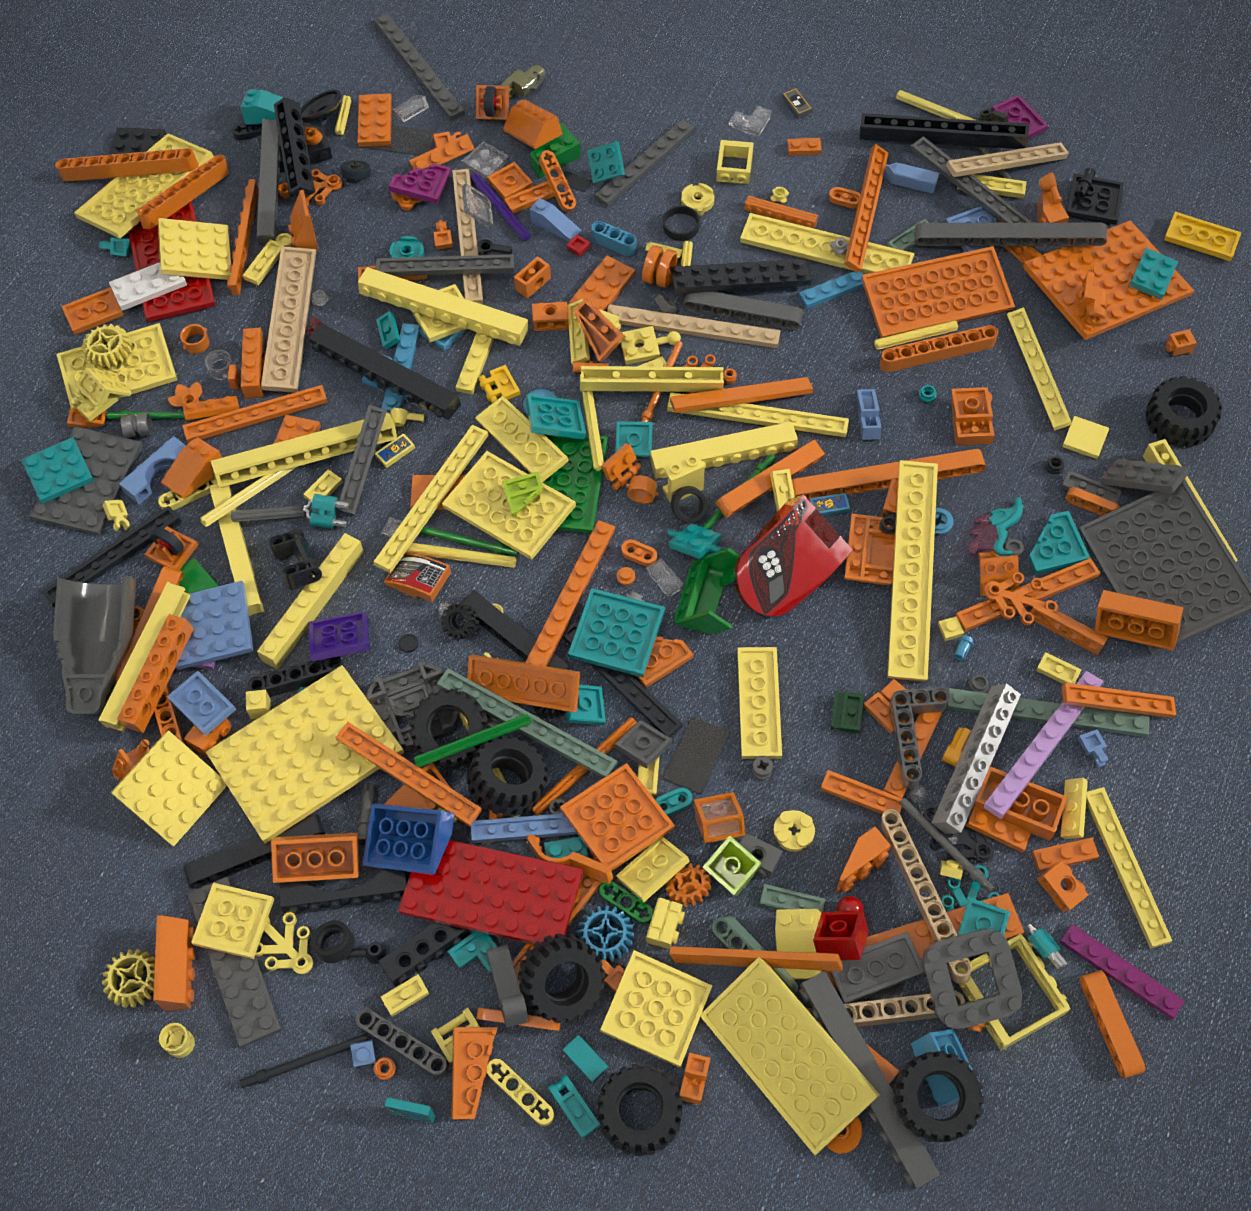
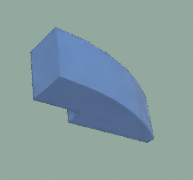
M875 389L857 390L862 440L880 439V410Z

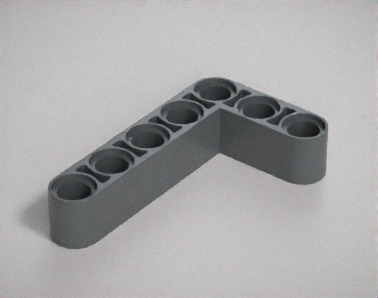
M945 688L898 690L892 695L890 713L902 785L908 789L916 788L922 777L913 714L945 710L950 699V694ZM935 698H941L943 702H939ZM916 699H920L924 703H918ZM896 701H902L904 704H897ZM898 719H905L907 723H902ZM901 737H907L910 741H903ZM904 756H911L913 760H907ZM912 774L916 779H910L907 775Z

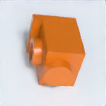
M1190 329L1170 334L1165 343V348L1173 356L1185 353L1192 354L1197 342Z

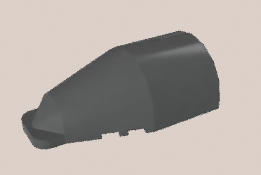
M123 576V584H89L57 578L53 638L54 642H57L59 650L57 656L61 660L63 668L61 673L66 691V709L70 713L99 714L104 709L105 698L108 697L133 638L136 579Z

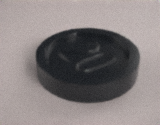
M405 634L399 640L400 649L407 653L415 651L419 644L417 637L413 634Z

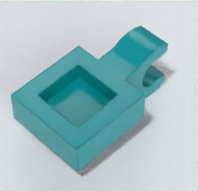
M110 237V241H99V248L110 249V255L127 257L129 256V239Z

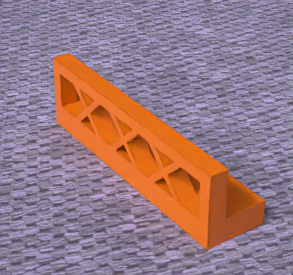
M1036 603L1030 612L1033 614L1036 623L1097 656L1108 639L1104 635L1094 633L1095 630L1059 611L1055 614Z

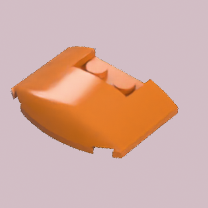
M860 514L851 515L848 545L852 548V551L846 558L844 580L889 586L892 584L895 533L887 535L880 530L879 524L884 517Z

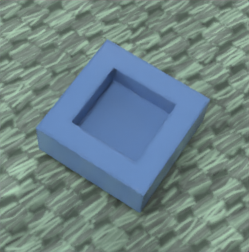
M373 1039L351 1043L354 1067L376 1063Z

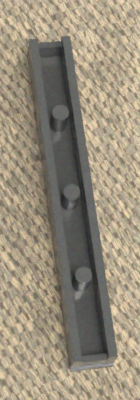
M262 119L257 239L259 245L267 244L270 239L276 241L281 145L276 120Z

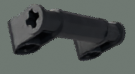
M293 529L281 535H276L269 540L275 559L283 560L295 555L298 563L288 565L282 570L288 589L297 590L321 579L322 572L318 568V563L307 540L304 538L302 530Z

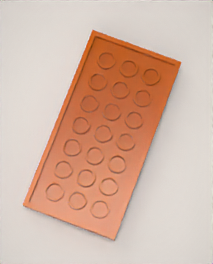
M994 246L863 274L861 276L881 338L950 321L961 322L1011 311L1015 308Z

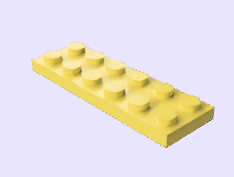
M501 396L475 417L477 422L529 473L538 471L541 482L545 481L569 461L568 457L544 434L531 433L529 420L504 396Z
M777 647L738 648L741 759H756L760 756H765L769 759H782Z

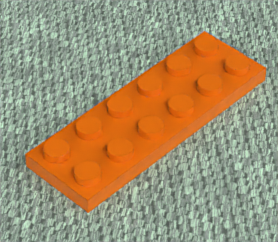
M469 655L467 679L503 699L515 703L569 712L577 711L579 671Z

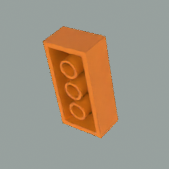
M1103 590L1097 608L1094 633L1174 651L1179 636L1184 607Z
M990 766L973 807L976 806L989 812L983 807L1008 773ZM1029 782L1002 819L1031 832L1033 835L1050 841L1056 832L1067 796Z
M357 833L273 837L271 840L273 883L358 878Z

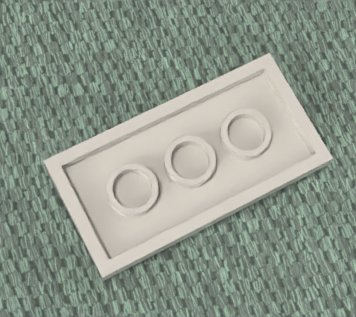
M160 262L109 282L122 311L187 286L183 276L161 274Z

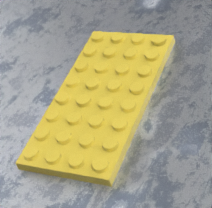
M171 134L165 135L148 150L160 151L190 148L193 150L199 166L214 157L211 151ZM192 171L116 177L76 210L74 214L78 219L121 238L140 222L137 210Z
M760 957L713 1001L700 1016L814 1155H817L880 1096L768 963Z

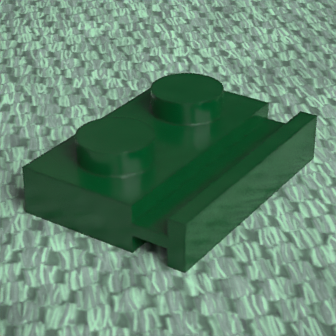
M835 691L831 730L840 729L839 731L860 733L864 694Z

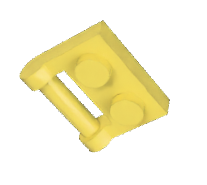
M468 1007L462 1011V1014L442 1027L431 1030L433 1037L450 1065L452 1064L453 1035L446 1040H443L442 1036L453 1030V1027H458L467 1020L470 1024L466 1027H480Z

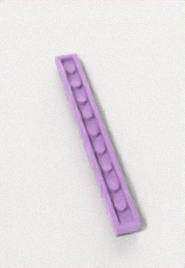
M1086 671L1077 684L1101 687L1104 681ZM1062 702L986 801L983 808L1002 819L1085 707L1067 705Z

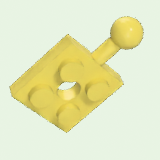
M653 326L622 332L626 336L621 342L625 363L629 365L659 358L658 345L666 343L675 345L676 341L681 340L680 334L672 331L665 337L656 338ZM638 343L644 344L643 347H635Z

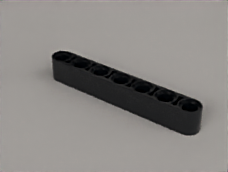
M474 590L459 603L470 605L471 608H474L476 610L474 614L479 616L475 619L479 620V624L522 659L527 660L537 639ZM553 653L547 667L570 670L569 666Z
M314 814L305 817L276 837L322 835L326 833L320 816ZM257 836L184 866V872L189 888L202 887L272 859L271 840L265 844L261 837Z

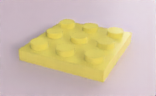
M455 284L439 290L463 298ZM412 312L429 342L466 329L434 317Z
M213 883L191 943L195 946L254 959L274 898L260 893Z

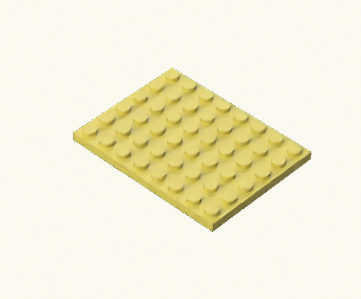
M343 665L206 751L208 757L265 844L380 769L336 740L335 737L347 721L397 754L401 755L404 753L403 748Z

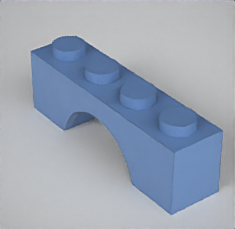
M174 436L166 441L147 460L138 465L131 474L123 478L119 483L123 492L140 505L152 494L150 483L153 476L160 470L170 468L186 445Z

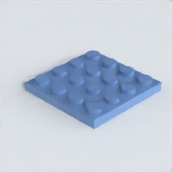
M243 581L190 593L191 596L181 617L187 619L194 630L176 665L177 670L253 652L246 590Z

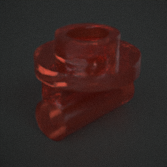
M316 317L310 319L312 324L311 327H308V332L311 334L322 323Z

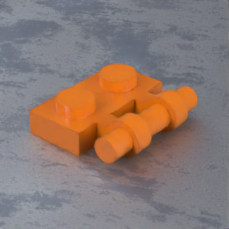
M627 443L601 465L607 480H615V483L611 485L615 491L620 487L623 488L631 477L636 476L641 469L639 463L632 465L637 458L631 445Z

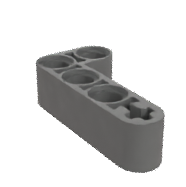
M508 945L486 950L506 1028L528 1022L525 1000L520 992Z

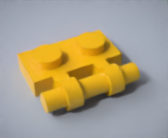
M506 365L489 371L491 377L487 379L484 375L478 378L482 390H485L486 397L492 404L500 396H504L509 400L520 395V390ZM495 384L497 389L492 390L491 386Z

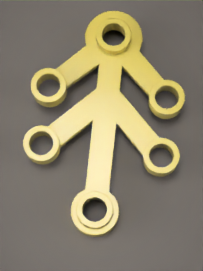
M289 912L283 916L285 939L270 925L268 917L264 931L278 945H263L259 942L258 947H261V951L256 953L255 956L287 954L291 959L277 960L273 956L268 957L265 960L266 968L270 971L293 968L298 974L308 973L313 967V959L307 954L308 939L311 936L310 930L306 926H302L297 930V936L300 939L298 953L293 948L294 925L297 922L294 913ZM288 917H293L292 922H287L286 920ZM302 931H307L306 936H300ZM300 960L306 961L303 966L298 965ZM270 961H275L273 967H269Z

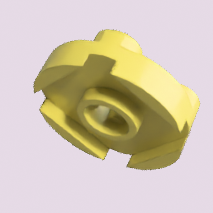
M698 183V186L688 185L682 191L681 205L691 207L698 215H703L704 212L710 210L714 205V192L706 184Z
M796 810L784 811L775 821L773 834L775 840L784 850L799 852L812 843L815 827L812 818L805 813ZM797 827L800 833L797 832L796 835H791L792 832L788 829Z

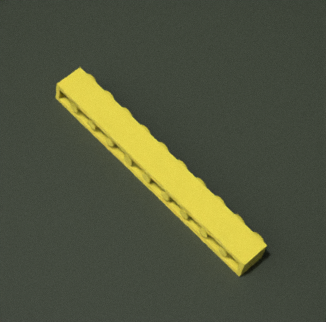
M368 267L358 281L359 293L364 296L409 309L412 312H418L428 317H434L446 323L458 325L461 328L470 329L510 344L520 346L528 332V319Z
M386 413L377 444L397 439L395 424L389 413ZM364 420L212 460L211 464L218 487L221 488L355 451Z

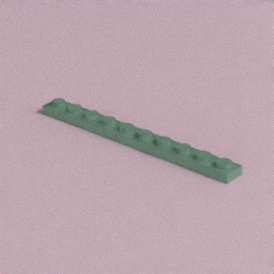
M449 668L437 683V686L441 689L450 690L452 688L468 693L478 701L486 714L502 723L528 714L531 724L517 729V731L602 778L611 774L617 765V760Z
M949 688L950 699L947 709L979 714L988 693ZM1019 698L1011 718L1047 723L1061 704ZM1085 707L1071 727L1148 737L1149 716Z

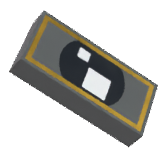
M797 88L782 93V98L798 118L812 113L813 108Z

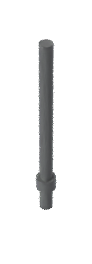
M906 798L899 802L970 874L969 877L974 882H978L988 893L995 888L983 876L984 873L978 867L975 868Z

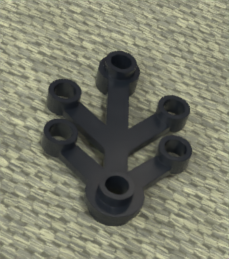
M935 806L926 807L923 816L931 823L933 819L928 818L927 815L932 814L934 816L938 808ZM965 825L961 833L950 834L953 837L946 838L953 846L965 845L970 848L969 850L959 851L966 859L975 858L978 862L986 863L993 857V849L988 843H985L984 835L971 829V831L975 832L976 842L969 838L968 829ZM932 838L930 848L934 851L940 850L942 846H934L933 842L936 840ZM980 850L984 851V852L986 853V855H985V856L980 855V854H979V851H980ZM949 853L947 854V860L956 861L955 859L950 857Z

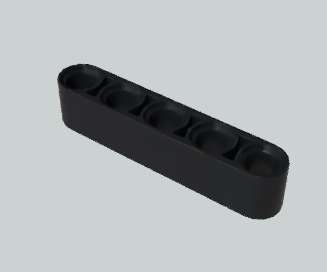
M339 656L326 658L325 660L306 661L254 676L249 679L247 687L249 691H258L254 689L262 686L259 690H266L269 697L300 689V687H308L343 665V662ZM338 664L337 667L331 668L332 665ZM300 675L299 678L293 679L294 676ZM276 681H281L279 684L274 685Z

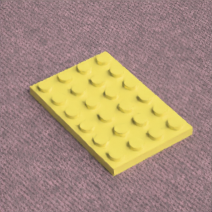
M160 323L128 332L127 334L132 343L131 353L128 354V358H123V363L118 362L117 366L111 365L110 368L105 366L103 369L100 366L95 367L85 358L82 347L58 353L57 358L68 399L71 400L74 394L81 392L76 384L85 368H97L101 371L109 370L114 372L117 378L128 386L127 388L132 394L177 381ZM115 394L118 399L125 397V395ZM70 403L72 410L77 409V407L81 405L80 403H78L75 406H73Z
M486 451L443 501L442 506L532 560L575 508L576 502L542 483L544 491L515 516H512L502 481L527 474Z

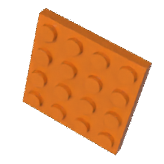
M627 763L560 806V811L598 862L610 866L611 871L675 829L673 822Z

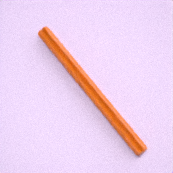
M630 717L596 749L607 755L615 747V744L637 723L636 720ZM578 764L539 799L535 807L531 808L533 813L537 816L541 815L553 800L563 795L589 770Z

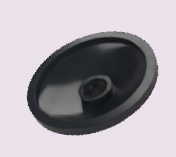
M337 89L328 90L310 99L301 107L302 120L310 122L318 119H329L341 101V92Z

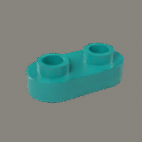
M678 788L659 796L655 800L660 807H667L663 811L669 817L691 806L692 793L686 788ZM684 798L686 801L679 802V799Z

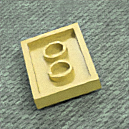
M661 837L619 872L616 877L619 882L645 902L690 861L688 856L667 839Z

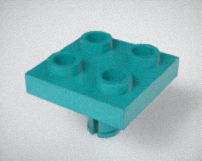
M615 141L587 150L593 183L597 184L625 175L619 142Z

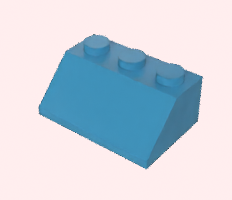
M954 1029L931 1032L911 1043L915 1058L927 1052L945 1051L946 1054L953 1053L958 1056V1059L969 1063ZM931 1075L925 1078L932 1090V1096L939 1107L959 1101L958 1090L949 1078L942 1075Z

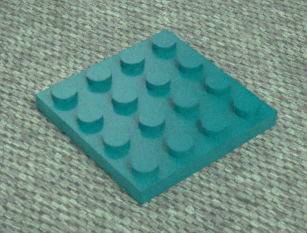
M591 588L568 653V658L644 677L665 613V607Z

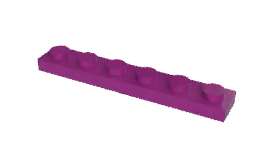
M1071 924L1059 942L1098 970H1102L1111 979L1171 1020L1175 1018L1185 1001L1073 924Z

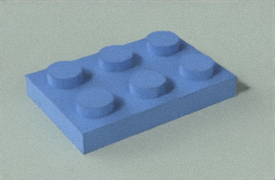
M199 671L195 672L167 696L205 736L236 710L234 705Z

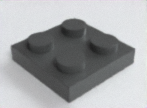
M640 720L615 744V749L647 769L672 744V739Z

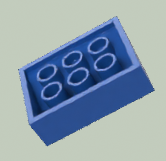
M372 804L362 866L435 875L452 834L455 813Z

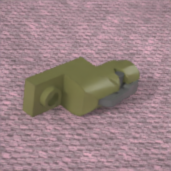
M539 65L532 66L526 72L517 69L500 86H509V98L512 97L513 93L525 97L531 91H536L545 80V70Z

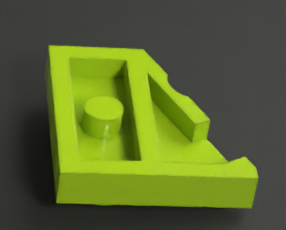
M538 471L502 481L512 516H515L544 491Z

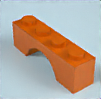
M261 328L243 329L241 389L245 399L263 398V390L261 389V356L265 354V339Z

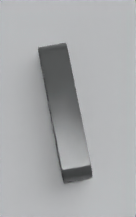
M361 1009L356 1014L355 1021L362 1032L433 1078L441 1079L447 1075L449 1066L442 1055L370 1009ZM365 1017H372L368 1025H362V1020ZM389 1028V1033L386 1036H379L381 1029ZM401 1039H406V1046L403 1048H398V1041ZM418 1051H425V1056L422 1059H415V1054ZM435 1063H443V1068L440 1071L432 1070Z

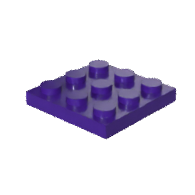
M366 611L310 621L311 660H325L326 658L341 657L347 654L362 653L370 650Z

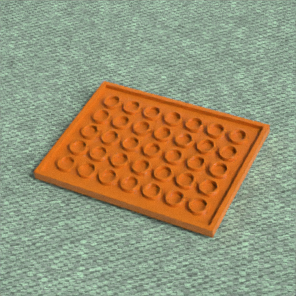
M1131 220L1107 229V243L1105 245L1064 246L1028 260L1022 266L1084 340L1187 298L1194 292V289L1176 270L1162 300L1129 286L1145 249L1148 248L1160 253ZM1088 271L1095 273V286L1104 288L1107 291L1106 315L1101 326L1089 324L1086 320V310L1079 309L1081 286Z

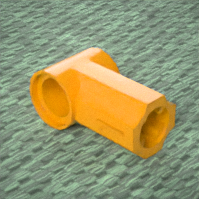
M959 727L941 761L956 767L971 734V730Z

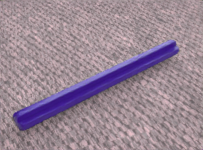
M476 172L471 174V181L523 241L530 239L531 236L528 230L482 177Z

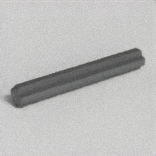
M299 505L231 511L230 515L232 522L299 517L305 516V511H303L304 506Z

